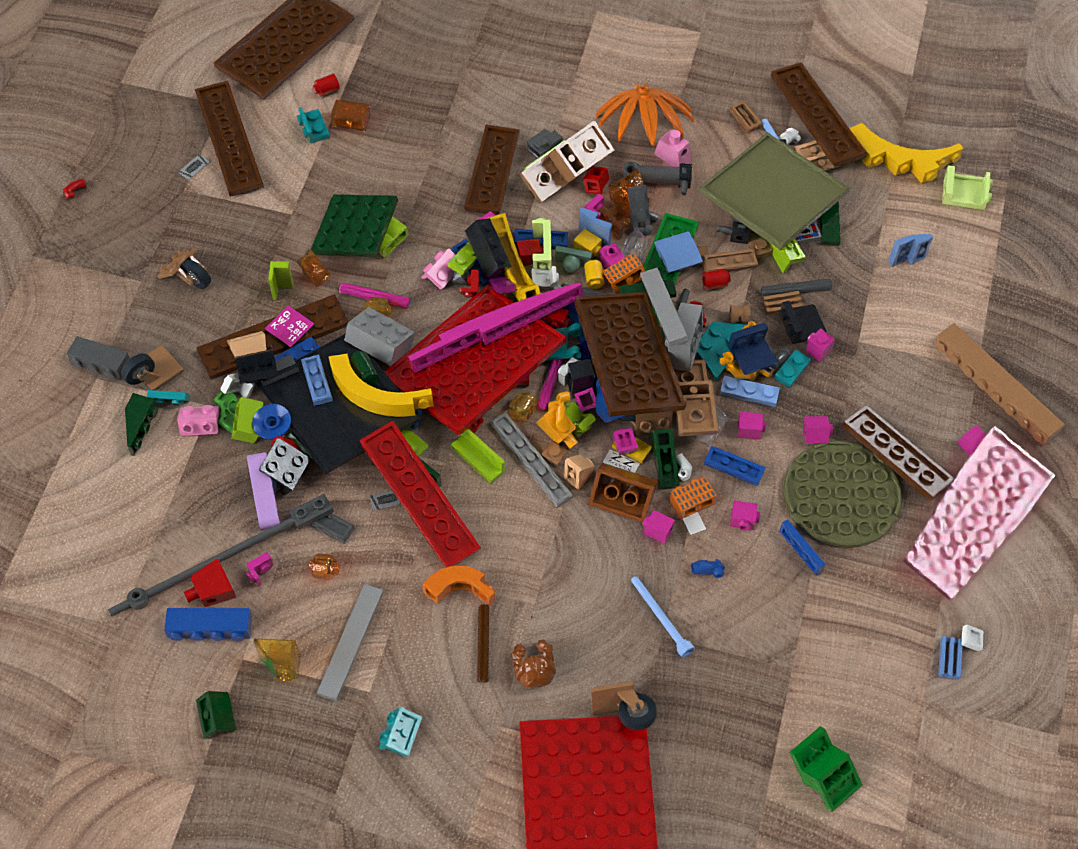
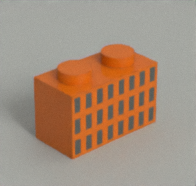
M633 252L602 272L615 294H620L619 286L639 283L642 281L640 273L645 272V269Z
M703 477L701 479L696 478L683 487L678 486L674 488L670 494L669 501L681 520L714 505L717 495L706 477Z

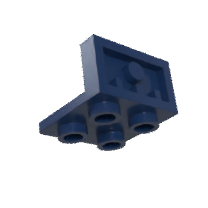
M765 322L731 333L727 346L744 375L775 366L778 363L765 341L768 326Z

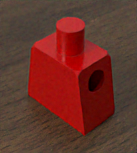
M218 558L191 575L190 578L194 587L184 591L188 603L200 598L204 607L236 598Z

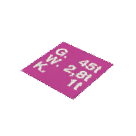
M287 306L265 330L292 347L314 323L290 306Z

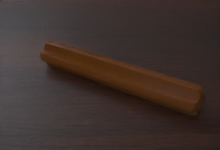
M481 604L478 606L477 681L479 683H487L489 676V605Z

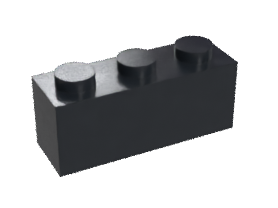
M490 218L476 220L465 230L486 279L499 277L511 267V263Z

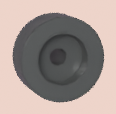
M454 271L453 283L467 284V278L470 275L469 271L463 276Z

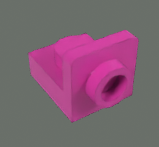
M598 193L585 206V209L598 213L597 219L601 218L600 213L604 208V197Z
M621 428L613 432V442L616 444L619 455L638 451L632 428Z
M266 552L246 563L248 568L246 574L251 583L255 581L258 586L262 585L258 574H264L274 566L269 553Z

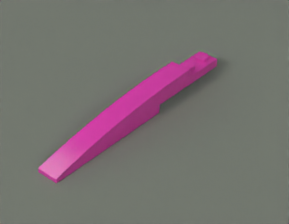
M579 282L507 305L440 334V341L409 355L411 368L416 373L479 341H483L485 345L574 302L575 297L583 296L582 285Z

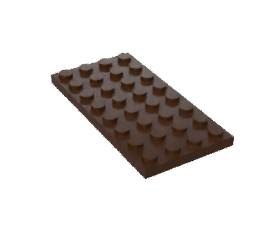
M286 0L214 62V66L265 100L354 21V15L330 0Z
M647 292L575 297L574 303L609 416L685 410L686 403Z

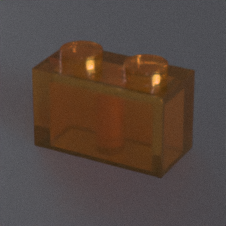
M335 100L331 112L332 126L366 132L370 119L369 105L346 100Z

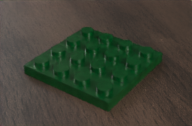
M333 194L310 251L313 255L377 257L398 203L397 196Z

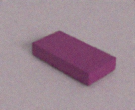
M506 276L488 278L489 285L499 294L516 291V285Z

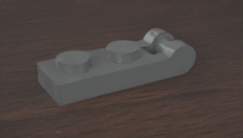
M647 186L628 187L633 237H639L640 234L650 235L652 234V228L650 225ZM644 222V227H638V223Z

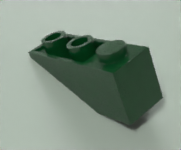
M136 393L131 395L125 407L127 447L132 456L141 448L142 439L149 432L150 423L158 413V407L153 398Z

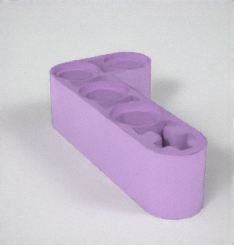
M267 452L247 455L260 530L269 529L280 523L272 478L259 471L267 456Z

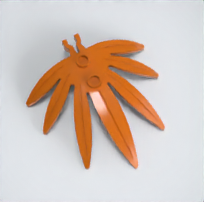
M635 84V89L615 95L596 112L597 118L607 110L599 122V127H601L615 111L626 103L618 126V142H620L633 116L636 105H638L645 131L652 146L655 145L658 116L656 104L674 128L680 131L682 139H684V132L681 122L669 104L681 111L694 123V117L691 115L692 109L688 104L670 92L649 88L648 84H645V86Z

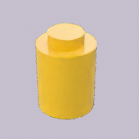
M598 260L586 262L584 264L587 286L592 289L601 288L605 284L602 263Z

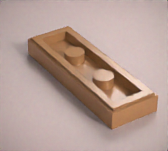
M754 248L707 254L701 257L704 272L719 269L732 271L758 266Z

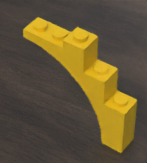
M863 123L849 128L867 152L866 157L861 160L868 168L879 166L883 162L894 176L901 173L904 174L910 170L921 184L934 180L937 177L938 170L943 169L946 165L956 163L961 158L963 151L960 143L936 150L905 148L880 138Z

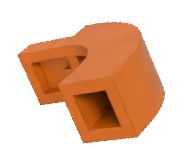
M450 566L432 574L422 584L423 593L437 604L455 590L471 591L489 606L495 601V590L491 585L485 583V574L472 567Z

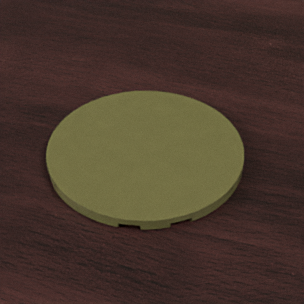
M829 441V443H819L806 451L804 450L794 459L784 480V503L793 522L812 539L833 547L856 548L875 542L891 529L901 507V488L894 471L870 450L853 442Z

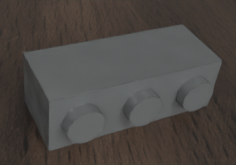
M76 336L66 353L72 366L76 368L82 367L92 373H100L107 378L122 380L121 370L130 359L127 352Z

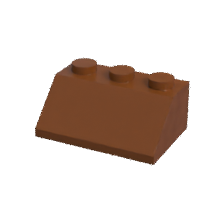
M602 463L597 470L588 505L643 522L652 503L658 480Z

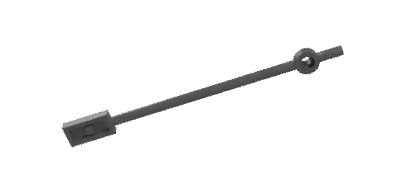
M322 494L290 510L291 518L147 590L142 588L132 589L127 595V600L109 608L108 611L113 616L129 607L136 610L142 609L148 604L149 597L191 577V575L218 558L221 562L293 525H296L299 530L333 513V508L325 494Z

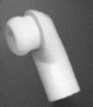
M680 453L676 456V461L680 466L678 477L680 480L686 481L691 476L692 466L685 456Z

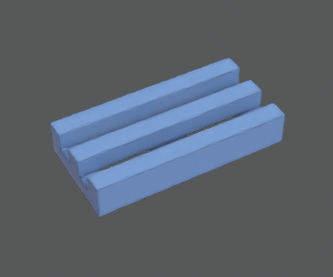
M942 636L938 676L959 680L961 677L962 639L955 640L954 637L949 639L946 636ZM946 643L949 644L947 673L944 672ZM954 645H957L955 674H952Z

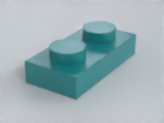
M795 349L775 374L774 379L790 388L810 364L811 358Z
M147 391V397L153 398L155 403H164L165 400H170L172 404L183 405V401L189 402L190 394L186 392Z

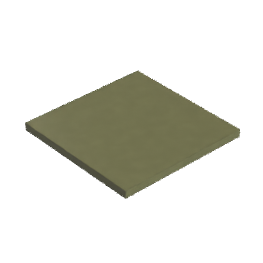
M767 132L700 186L698 192L779 250H782L849 192V187Z

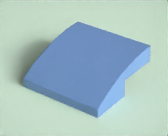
M581 207L579 212V232L581 233L585 228L602 239L601 247L611 245L612 223L597 219V212Z
M689 231L654 242L668 274L702 264L703 262Z
M916 234L896 240L888 262L893 267L905 260H908L912 265L926 258L933 235Z

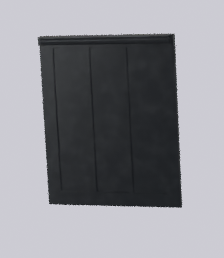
M345 334L295 360L299 372L266 386L263 385L261 379L257 382L258 388L264 393L271 404H279L289 411L291 416L290 429L325 475L363 454L365 450L359 443L360 440L389 422L394 421L402 432L423 420L416 410V416L407 417L385 416L367 411L351 402L341 391H337L340 389L334 380L329 356L348 354L350 359L352 354L362 351L344 341ZM367 353L379 376L378 382L372 387L383 391L401 393L372 356ZM319 355L333 401L314 406L301 359Z

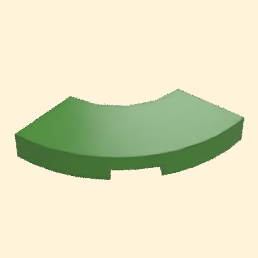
M220 391L214 399V403L221 409L218 425L232 433L238 399L234 393L224 394Z

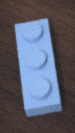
M724 376L720 395L776 407L780 388Z

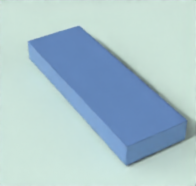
M315 355L301 359L314 406L333 401L320 356Z

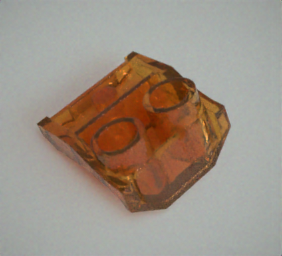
M637 168L613 185L610 184L608 186L610 199L615 208L616 215L620 218H631L628 187L643 185L641 174Z

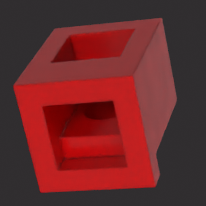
M591 166L583 178L586 193L603 194V188L610 180L608 168Z
M560 308L542 317L541 321L553 329L569 327L571 322L569 310Z

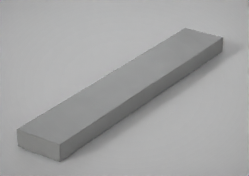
M658 268L640 273L669 346L687 342V334Z
M507 412L490 421V425L556 508L573 498V494Z
M366 584L363 585L317 691V695L336 702L338 701L382 598L383 590Z

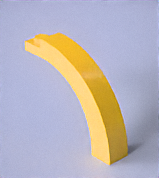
M506 213L489 217L511 263V267L504 272V275L516 285V291L513 292L516 299L521 301L541 294L538 284L531 280L521 262L512 238Z
M348 354L329 356L332 374L340 391L351 402L367 411L385 416L407 417L416 416L415 409H425L434 406L431 389L404 393L383 391L363 382L354 373Z

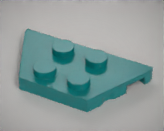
M712 322L701 337L696 356L701 360H705L706 369L711 371L714 380L718 381L726 369L727 365H721L720 359L723 358V353L731 352L727 346L731 333L742 330L746 326L745 324Z

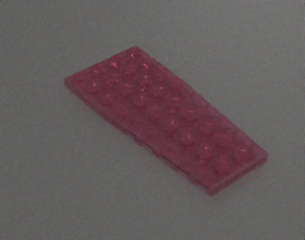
M992 426L957 472L903 562L949 600L953 599L958 591L967 584L972 575L979 570L980 566L989 559L994 550L1004 542L1003 540L1025 518L1055 475L997 427Z

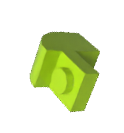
M566 402L564 404L566 406V415L576 426V429L571 433L576 438H579L592 427L591 424L596 419L593 414H583L575 402Z

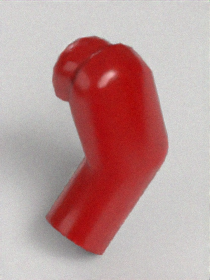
M84 179L70 182L63 189L65 198H73L75 196L73 191L86 187Z

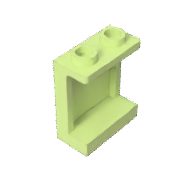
M948 166L944 175L942 204L985 210L987 203L990 204L992 193H989L993 179H990V172H986L985 177L956 174L955 166Z
M538 218L532 220L533 238H544V254H533V269L550 270L552 267L551 220Z

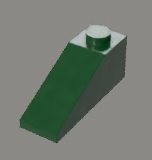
M673 429L650 431L660 488L680 486Z

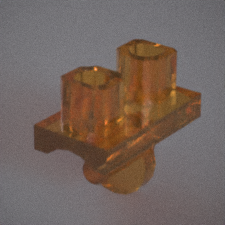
M602 206L599 208L601 212L600 220L612 223V234L618 240L621 239L623 232L629 226V222L625 217L618 221L615 219L618 217V211L614 206L608 209Z
M308 250L297 261L298 265L302 268L303 274L309 277L315 287H319L330 276L329 271L325 269L312 250Z

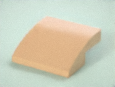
M816 140L793 148L794 151L824 171L837 168L833 166Z

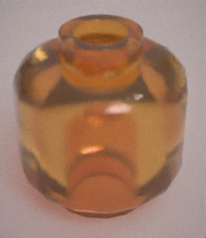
M317 553L309 561L308 568L315 579L332 580L339 573L340 562L333 554Z

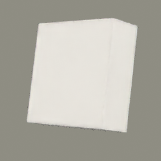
M970 625L962 626V646L975 651L983 650V630Z

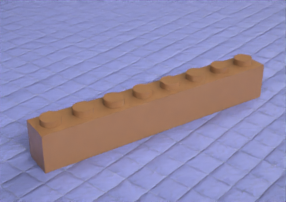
M955 323L938 334L935 342L938 350L949 357L953 364L963 370L967 377H970L977 383L980 389L984 390L994 402L998 403L1036 441L1045 446L1060 434L1065 424Z

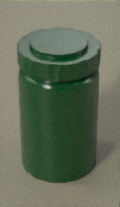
M358 351L352 354L349 361L356 375L368 385H375L379 380V376L365 351Z

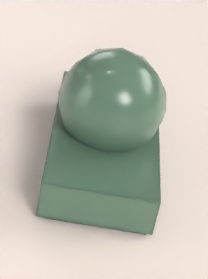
M556 246L555 261L563 263V268L567 272L574 273L578 271L580 266L584 267L586 262L592 260V252Z

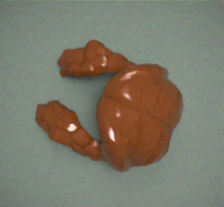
M544 639L536 643L537 649L544 656H528L522 661L525 656L526 647L521 643L517 644L512 652L516 680L525 688L532 689L537 686H547L552 682L554 674H556L555 663L553 662V647Z

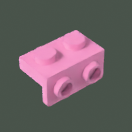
M449 248L444 252L440 250L434 256L435 261L433 264L429 263L423 269L425 273L421 278L426 279L428 277L440 290L443 289L454 276V270L447 266L455 254Z
M205 405L203 407L186 406L180 408L177 418L180 436L218 434L219 406Z

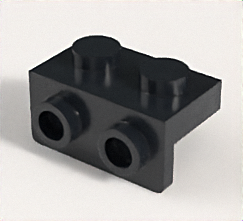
M272 349L235 357L240 384H249L255 382V380H268L278 376Z

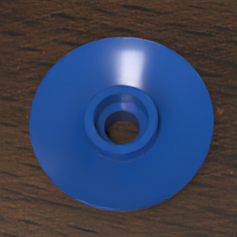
M268 404L261 407L253 417L254 431L261 438L269 440L277 436H283L291 426L289 411L279 404Z

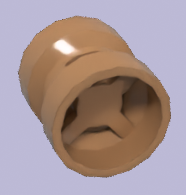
M730 305V323L742 322L743 324H748L750 322V306L743 305L742 307H737L736 305Z

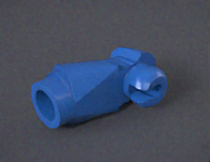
M718 559L715 561L698 560L691 563L693 575L714 574L716 578H721L725 574V566Z

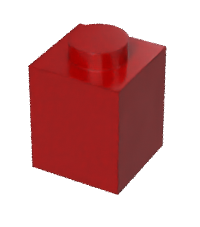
M539 239L517 241V252L523 266L533 265V254H544L543 245L540 246Z

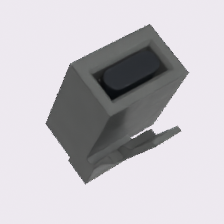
M544 129L527 141V151L538 159L563 142V137L555 130L550 133Z

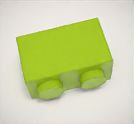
M245 397L239 399L236 404L231 439L254 444L257 438H260L254 431L252 422L255 413L263 407L262 401Z

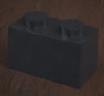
M590 359L568 363L567 385L572 399L575 398L574 394L596 386L595 376L597 374Z

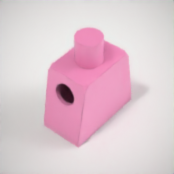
M669 130L663 135L654 155L671 167H679L680 163L689 164L691 162L690 143L686 139L681 138V133L678 130Z

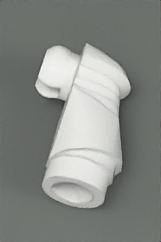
M788 128L786 132L779 136V140L786 145L791 141L797 143L801 139L798 131L794 128Z

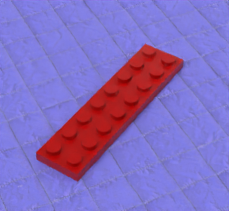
M394 421L389 422L360 440L359 443L445 568L457 565L481 549Z

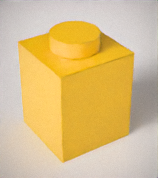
M584 228L574 239L573 249L592 252L593 259L595 256H599V250L602 248V239Z

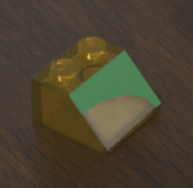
M254 638L253 643L259 658L277 678L284 681L298 679L301 654L296 640Z

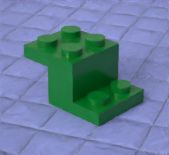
M821 726L789 752L803 783L820 793L826 808L831 812L863 786L850 755L832 745L826 729Z

